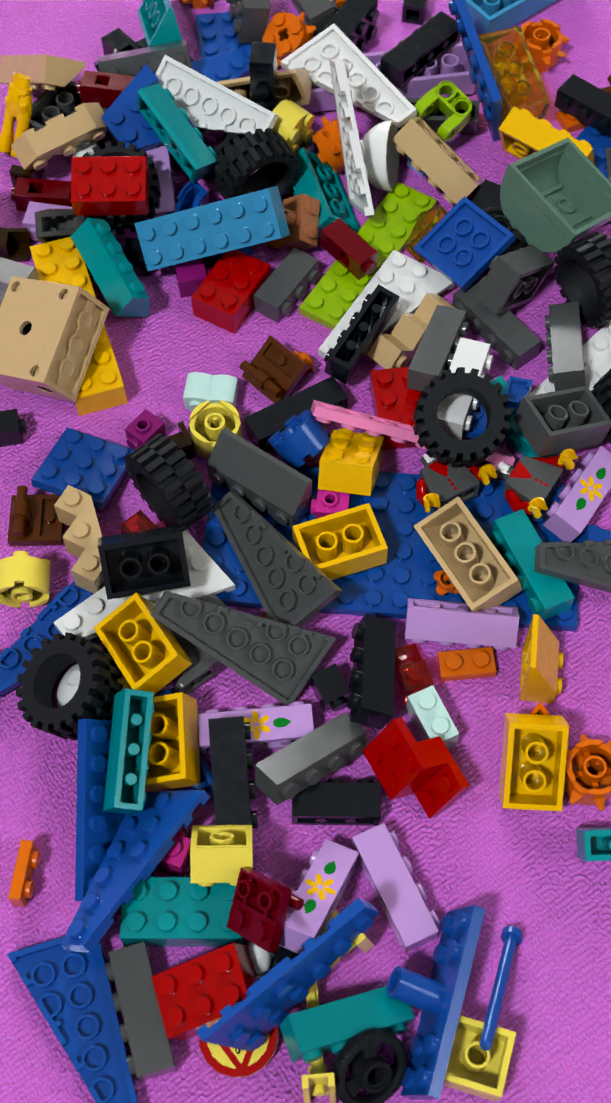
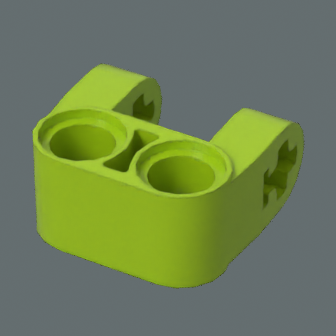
M451 81L440 82L421 97L414 106L417 109V115L422 119L426 118L436 108L448 118L437 130V135L444 142H448L470 122L472 114V102ZM448 94L450 97L444 98L441 95ZM462 109L466 112L461 114L458 113L457 110Z

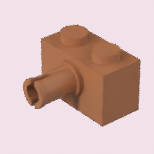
M306 194L283 199V209L290 235L282 238L284 241L283 247L291 250L295 247L301 251L317 247L320 200Z

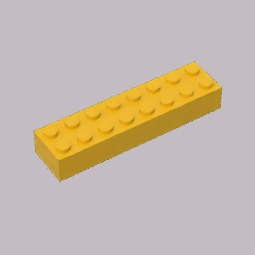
M71 236L30 246L39 280L80 286L96 298L85 261ZM105 324L75 401L79 416L128 403Z

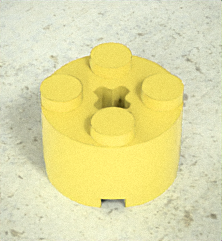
M284 99L272 111L279 116L272 131L276 130L279 132L293 153L296 154L299 150V145L302 142L307 143L313 135L311 126L315 116L290 99L289 101Z
M220 400L219 403L206 401L199 404L192 411L189 422L190 436L193 447L199 455L207 459L210 458L220 432L224 427L242 438L239 412L233 405Z
M15 551L13 556L0 559V604L20 608V603H30V607H38L47 603L50 594L51 562L47 559L32 557L26 551Z

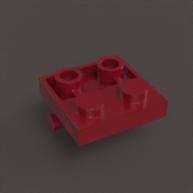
M251 867L240 868L227 928L268 953L278 952L288 906L299 911L304 906V900L294 895L287 886L268 878Z

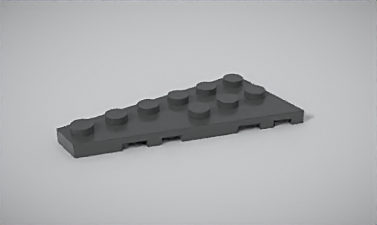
M229 491L214 505L213 510L269 619L301 627L343 592L236 492Z
M611 539L603 542L586 540L582 543H570L569 541L540 543L535 547L534 572L611 593Z
M166 590L150 612L152 617L286 706L295 701L310 679V675L314 673L336 640L335 637Z

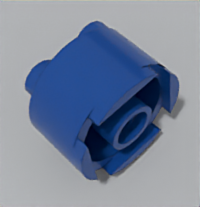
M309 409L304 410L298 417L296 414L290 417L284 423L286 428L282 432L277 431L268 440L286 464L293 469H297L306 462L303 459L309 456L313 458L330 441L329 437L331 435L315 419L316 417L312 415Z

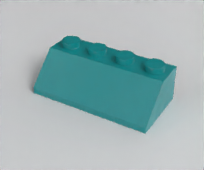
M143 0L137 14L148 47L182 41L170 0Z
M160 83L139 89L137 91L136 108L191 182L194 184L213 171V165L217 164V154L212 147H207L204 144L201 132L197 127L193 128L190 125L187 113L183 108L176 106L173 102L175 99L169 89H164Z
M302 147L295 154L301 165L299 168L301 173L300 176L296 177L298 180L297 184L292 185L294 196L306 194L320 200L318 238L321 239V230L338 218L357 233L361 228L339 175L335 173L328 163L324 165L317 154Z
M87 218L71 235V238L115 316L148 317L150 315L149 297L145 292L144 285L133 271L132 264L124 255L121 245L116 241L111 232L110 225L104 219Z

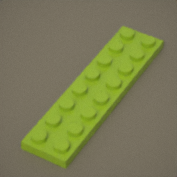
M397 181L393 186V192H389L375 209V214L371 215L357 232L362 239L378 252L377 268L375 271L358 280L342 264L335 260L299 306V313L333 330L392 251L403 252L437 207V200Z

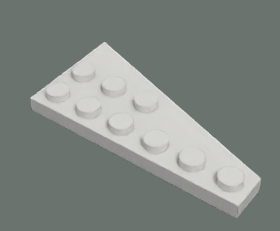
M335 24L329 26L280 61L281 67L286 70L305 67L313 84L334 94L329 59L341 58L344 60V63L348 64L349 78L347 79L349 88L352 91L353 105L384 121L394 120L398 128L417 115V109Z
M164 55L155 74L164 89H169L175 99L173 102L176 106L184 109L189 120L198 129L242 135L250 131L252 134H255L256 129L261 128L263 132L266 128L273 129L279 117L268 109L167 55Z
M341 58L329 59L349 202L364 216L374 215L368 183V171L363 158L365 148L363 141L359 139L352 104L353 96L347 79L349 78L348 64L344 63V60Z
M393 250L320 346L318 355L325 358L329 349H334L340 333L344 329H348L352 316L356 311L359 312L361 310L364 299L368 294L373 293L378 284L400 296L396 311L381 334L388 329H394L403 313L414 314L426 293L440 295L445 290L454 288L455 284L440 272Z
M184 530L182 534L191 586L166 591L204 601L213 593L217 594L223 591L227 593L236 590L235 584L188 531ZM104 586L53 623L60 634L64 636L66 632L79 635L88 640L97 638L99 636L94 627L131 596L107 600ZM165 590L140 595L152 602L155 607Z

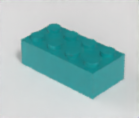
M148 877L146 881L141 879L131 891L134 897L128 904L122 903L120 940L124 946L145 942L147 947H224L233 942L245 945L244 937L227 928L236 886L229 883L200 886L198 883H191V877Z

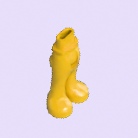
M13 73V80L8 86L7 96L5 97L4 121L0 134V152H11L10 155L16 158L17 156L11 145L28 130L32 114V95L30 93H32L33 88L30 87L31 78L20 73ZM15 120H17L16 131L14 136V124Z

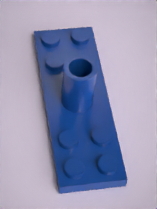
M472 905L448 911L443 917L440 925L442 934L440 942L433 952V961L435 962L430 978L397 966L388 979L386 988L388 997L422 1010L416 1036L413 1037L409 1047L411 1056L401 1081L403 1086L401 1096L412 1100H440L486 910L482 907Z

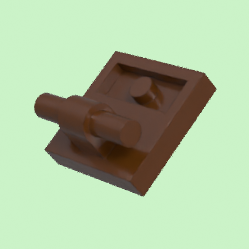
M273 336L268 337L251 363L244 360L240 364V369L244 371L242 377L273 403L287 398L309 368L305 361Z
M22 485L18 486L17 494L12 495L8 530L9 546L62 545L64 523L58 520L54 507L60 496L57 494L27 495L28 488Z

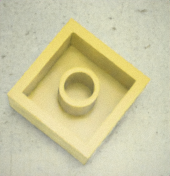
M192 825L190 845L191 883H198L200 886L229 883L236 886L240 868L251 867L253 869L252 825Z
M460 1015L443 1086L498 1102L502 1098L516 1032L497 1027L492 1048L484 1051L479 1044L484 1022Z

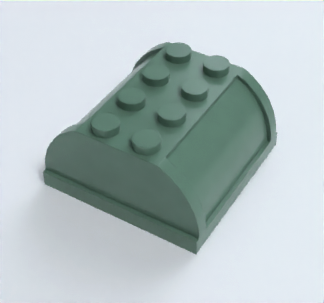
M565 138L511 163L505 170L500 187V201L503 213L509 219L510 225L518 229L525 237L526 242L530 246L534 245L541 252H558V250H562V247L573 243L576 239L594 229L611 224V182L569 138Z

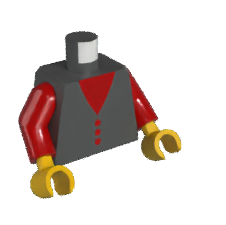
M569 448L563 450L560 455L551 457L522 456L515 468L501 461L496 469V473L499 478L506 481L502 494L512 511L516 512L524 509L527 515L534 519H539L542 516L541 511L548 510L546 503L560 483L563 466L567 470H572L575 467L573 460L578 459L575 451Z
M424 454L420 459L424 468L420 470L419 480L416 482V501L424 506L426 513L430 512V508L432 513H434L458 496L464 503L478 496L480 481L484 485H488L490 483L489 478L493 477L496 479L498 477L495 467L487 464L482 467L473 465L465 468V464H460L458 468L451 467V462L446 461L442 465L438 463L439 459L437 456L433 455L430 458L427 454Z

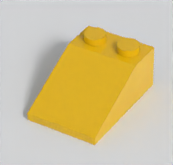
M533 614L522 648L519 700L541 701L542 703L553 704L556 694L560 695L562 690V678H558V669H562L563 652H559V641L539 615Z

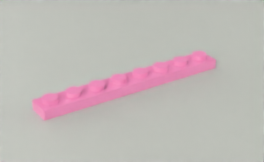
M313 400L311 412L319 422L330 424L331 421L338 422L345 429L356 430L357 427L365 429L366 433L372 436L380 437L381 434L391 436L390 439L395 442L405 443L407 440L415 442V446L421 448L417 442L419 435L414 434V426ZM497 448L485 461L495 468L498 467L501 461L513 467L515 457L510 451Z

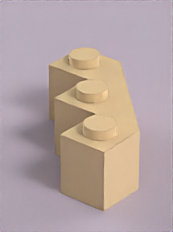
M99 102L82 103L75 107L76 112L65 117L62 113L46 121V126L36 132L33 128L25 131L11 145L23 169L41 170L47 165V161L53 155L64 154V156H69L77 150L76 147L82 141L93 140L97 142L103 139L108 129L102 122L101 117L104 111Z
M426 293L415 313H403L392 333L379 334L367 355L385 369L406 367L416 353L437 304L457 308L438 294Z
M68 485L54 504L58 520L70 526L62 537L67 553L79 558L71 569L75 585L94 594L105 586L98 551V538L102 537L91 495Z

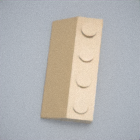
M47 54L1 55L0 83L6 84L8 89L9 83L13 80V73H20L31 78L30 87L33 90L55 91V87H65L86 67V62Z
M306 68L278 71L279 103L284 99L288 101L290 99L299 106L310 104L312 82ZM250 76L217 81V83L251 100Z
M420 116L411 118L392 139L396 143L394 145L395 149L403 156L407 154L412 159L411 165L417 171H423L428 176L427 181L434 188L437 189L439 187L445 193L443 195L444 198L451 205L457 204L464 196L468 198L484 182Z
M459 496L413 526L472 612L499 606L522 591L519 579Z

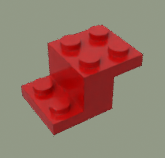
M402 717L393 719L362 751L390 800L415 794L428 818L438 816L470 787L441 737L416 742Z

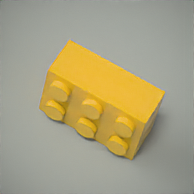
M345 428L333 430L330 441L327 443L319 461L318 489L371 496L382 466L385 436L376 437L366 432L356 433Z
M370 503L292 526L294 546L330 580L387 563L388 547Z
M136 592L98 623L94 630L131 688L154 692V696L193 663L170 629L150 615L154 608L152 602Z
M183 692L153 697L154 713L150 727L152 738L148 749L149 770L145 782V791L154 792L201 784L197 700Z
M505 713L499 799L503 808L562 811L569 725L564 716Z

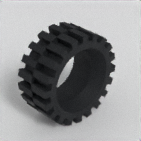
M260 128L255 130V134H252L250 131L244 133L245 138L240 140L237 137L233 140L235 143L233 146L227 145L223 149L225 154H219L216 159L219 164L213 165L212 170L214 173L212 174V179L224 199L244 195L248 191L255 192L278 186L282 201V196L284 194L289 195L292 191L290 186L296 185L298 182L296 177L300 176L301 173L299 169L301 167L300 162L276 130L273 132L272 129L266 128L263 132Z
M111 141L105 142L106 148L100 149L99 145L93 147V155L86 152L83 157L146 156L149 169L148 215L85 216V219H104L110 225L111 232L113 229H117L118 235L124 234V229L130 228L132 233L136 231L134 223L147 220V216L151 219L154 218L156 215L155 208L159 209L160 207L159 197H161V189L157 169L152 158L148 159L147 152L141 149L138 153L136 145L130 143L129 148H125L124 141H117V146L112 147Z
M594 232L562 247V250H558V256L554 260L557 264L554 266V272L558 274L556 282L561 285L562 289L559 291L561 296H565L567 300L565 303L579 301L580 322L583 324L587 323L588 327L594 326L596 328L611 321V237L607 239L606 234Z
M457 367L455 373H451L450 369L443 371L441 377L436 375L431 379L430 384L425 386L416 404L413 414V421H415L413 429L414 434L419 435L417 442L421 448L425 446L428 449L426 454L430 458L433 455L439 458L438 463L442 465L446 461L451 462V467L458 468L460 464H465V468L471 467L477 461L480 464L497 450L510 428L511 422H508V419L511 416V408L506 407L509 402L507 394L501 396L500 391L503 387L499 382L493 386L490 383L492 376L486 373L484 378L477 376L479 373L478 369L472 368L470 373H465V367ZM453 394H467L476 398L486 411L487 426L485 431L480 436L470 440H459L451 437L439 424L437 417L439 403Z
M158 434L124 458L126 462L125 468L129 471V477L134 481V487L139 490L143 501L147 502L149 509L156 513L157 518L161 522L163 521L166 527L181 525L183 532L213 510V499L208 493L210 491L208 486L202 481L203 477L200 473H197L193 462L186 458L185 452L182 449L179 450L174 441L170 442L169 437Z
M65 632V636L60 633L54 634L53 641L48 638L41 641L43 648L38 649L34 647L30 653L33 658L31 661L25 659L22 664L26 668L25 673L18 674L17 681L22 683V687L16 688V696L22 698L17 703L18 709L25 712L22 715L25 721L30 722V725L34 728L66 740L74 741L78 740V719L111 720L113 713L110 712V709L114 706V696L117 692L123 690V684L118 683L117 679L122 678L123 675L120 669L116 668L117 664L106 648L79 635ZM77 661L80 668L78 689L67 704L54 709L53 695L56 683L62 672L70 664Z

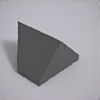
M45 209L35 212L36 236L41 243L70 237L83 224V216H75L73 209Z

